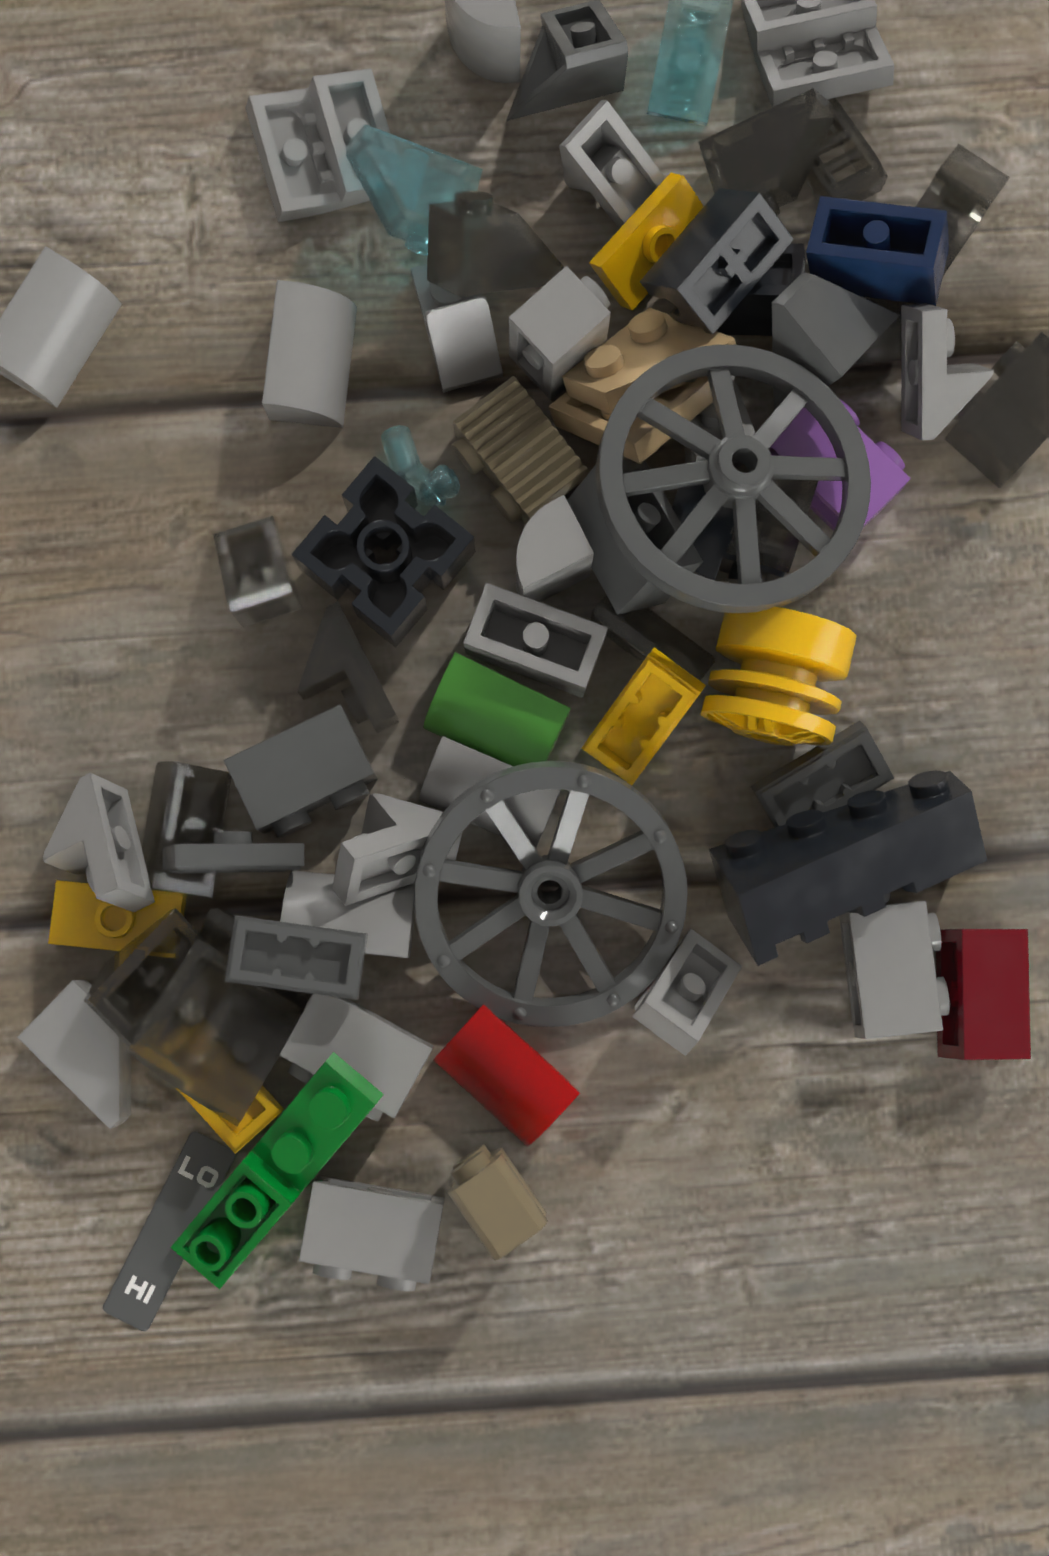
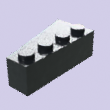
M937 770L917 774L908 781V785L886 792L870 790L858 793L848 799L847 805L829 811L807 810L789 817L785 825L763 832L745 830L729 836L724 844L709 849L727 916L757 966L779 957L776 945L800 934L801 940L805 943L812 942L829 934L827 921L846 912L858 913L866 917L886 908V903L890 900V892L902 888L907 892L918 893L987 861L972 791L951 771L943 772Z

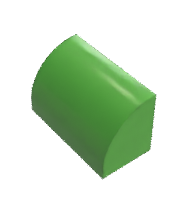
M455 652L430 704L423 728L506 764L517 766L548 760L569 717L571 708Z

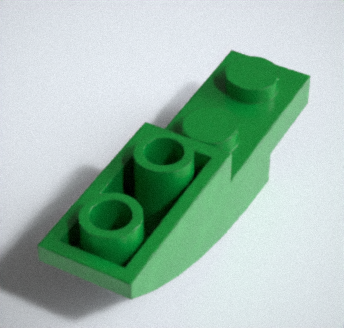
M333 1052L170 1248L220 1290L384 1094Z

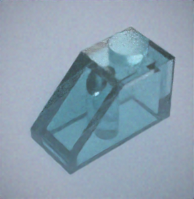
M669 0L648 105V115L707 126L734 0Z
M365 124L348 143L345 155L388 235L406 241V248L419 255L439 257L443 254L446 256L465 240L483 169Z

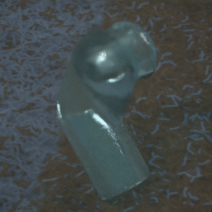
M393 426L382 433L381 442L390 469L415 488L418 500L429 507H433L434 504L440 507L446 504V499L452 498L459 493L460 483L453 469H449L447 465H439L433 471H430L421 463L409 427Z

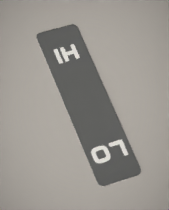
M197 1131L189 1135L103 1305V1310L107 1314L141 1331H147L150 1328L184 1260L170 1247L221 1187L236 1157V1154L229 1147Z

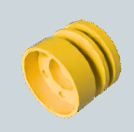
M772 607L753 613L724 612L716 651L724 657L741 664L740 670L722 669L710 672L708 685L730 696H705L700 715L709 721L731 729L738 735L765 743L783 746H794L795 744L830 745L833 742L836 726L830 721L813 714H837L840 711L842 701L835 695L815 685L816 681H840L847 678L857 635L851 629L834 621L782 607Z

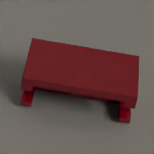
M941 929V949L936 951V977H944L946 981L950 1011L949 1015L941 1016L943 1031H937L938 1057L960 1060L1031 1059L1028 929Z

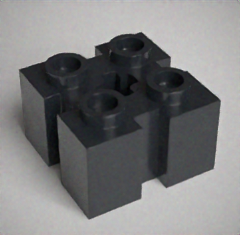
M374 456L342 494L348 513L338 524L324 515L294 550L292 556L298 568L335 599L339 600L347 589L353 592L357 597L351 604L357 617L396 648L428 610L425 596L421 594L431 581L445 590L475 554V538L435 504L425 516L415 510L418 506L415 488ZM393 544L399 546L396 549L398 558L394 562H384L381 565L376 564L372 550L377 545L386 550Z

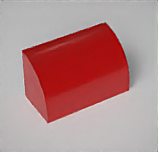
M484 1004L433 1059L435 1063L527 1147L538 1139L580 1094L579 1090Z

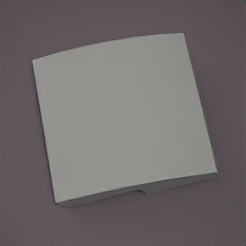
M741 0L756 64L773 111L893 85L894 63L876 27L877 4L875 0Z
M371 68L313 76L309 87L305 89L249 96L245 108L278 222L314 216L360 204L402 189L405 182Z

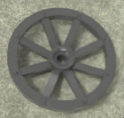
M710 345L697 347L667 357L645 371L627 388L611 413L600 441L596 462V487L600 509L605 524L624 557L642 576L665 593L693 606L717 612H760L772 607L785 606L814 591L835 572L855 546L862 532L870 502L871 477L866 448L859 429L841 400L825 383L801 365L773 352L749 346ZM730 375L755 379L788 394L753 437L745 435ZM707 376L722 440L654 399L675 385L687 380ZM805 407L827 434L837 458L771 456L769 448ZM637 417L707 459L623 474L622 469L626 438ZM732 462L743 463L748 468L749 473H742L736 470ZM771 479L842 481L840 514L831 538ZM703 484L706 492L705 496L660 551L639 526L631 511L627 497ZM757 500L815 556L813 560L797 571L768 582H761L755 508V501ZM722 506L733 509L738 584L711 580L694 574L677 564Z
M541 761L513 766L498 771L465 790L441 814L431 829L418 861L414 892L415 915L420 938L433 966L444 981L457 994L475 1007L480 1008L484 1004L499 1019L534 1027L570 1026L588 1022L621 1008L643 992L663 970L677 946L683 930L688 898L684 862L678 845L668 824L651 802L633 786L608 772L588 765L565 761ZM535 790H568L548 855L541 856L504 800ZM589 795L615 806L631 818L641 829V831L573 863L568 861ZM486 810L523 865V868L520 871L446 860V857L462 831ZM654 849L662 875L661 907L657 909L581 885V883ZM546 880H554L560 884L558 889L551 893L541 892L538 887ZM439 881L518 893L449 941L441 923L438 910ZM580 907L653 930L640 954L614 978L577 915ZM526 915L530 919L514 991L509 992L480 977L462 959ZM560 925L596 988L566 997H534L550 926Z

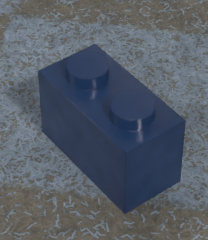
M820 196L806 250L809 272L862 297L917 304L926 303L936 306L949 252L947 211Z

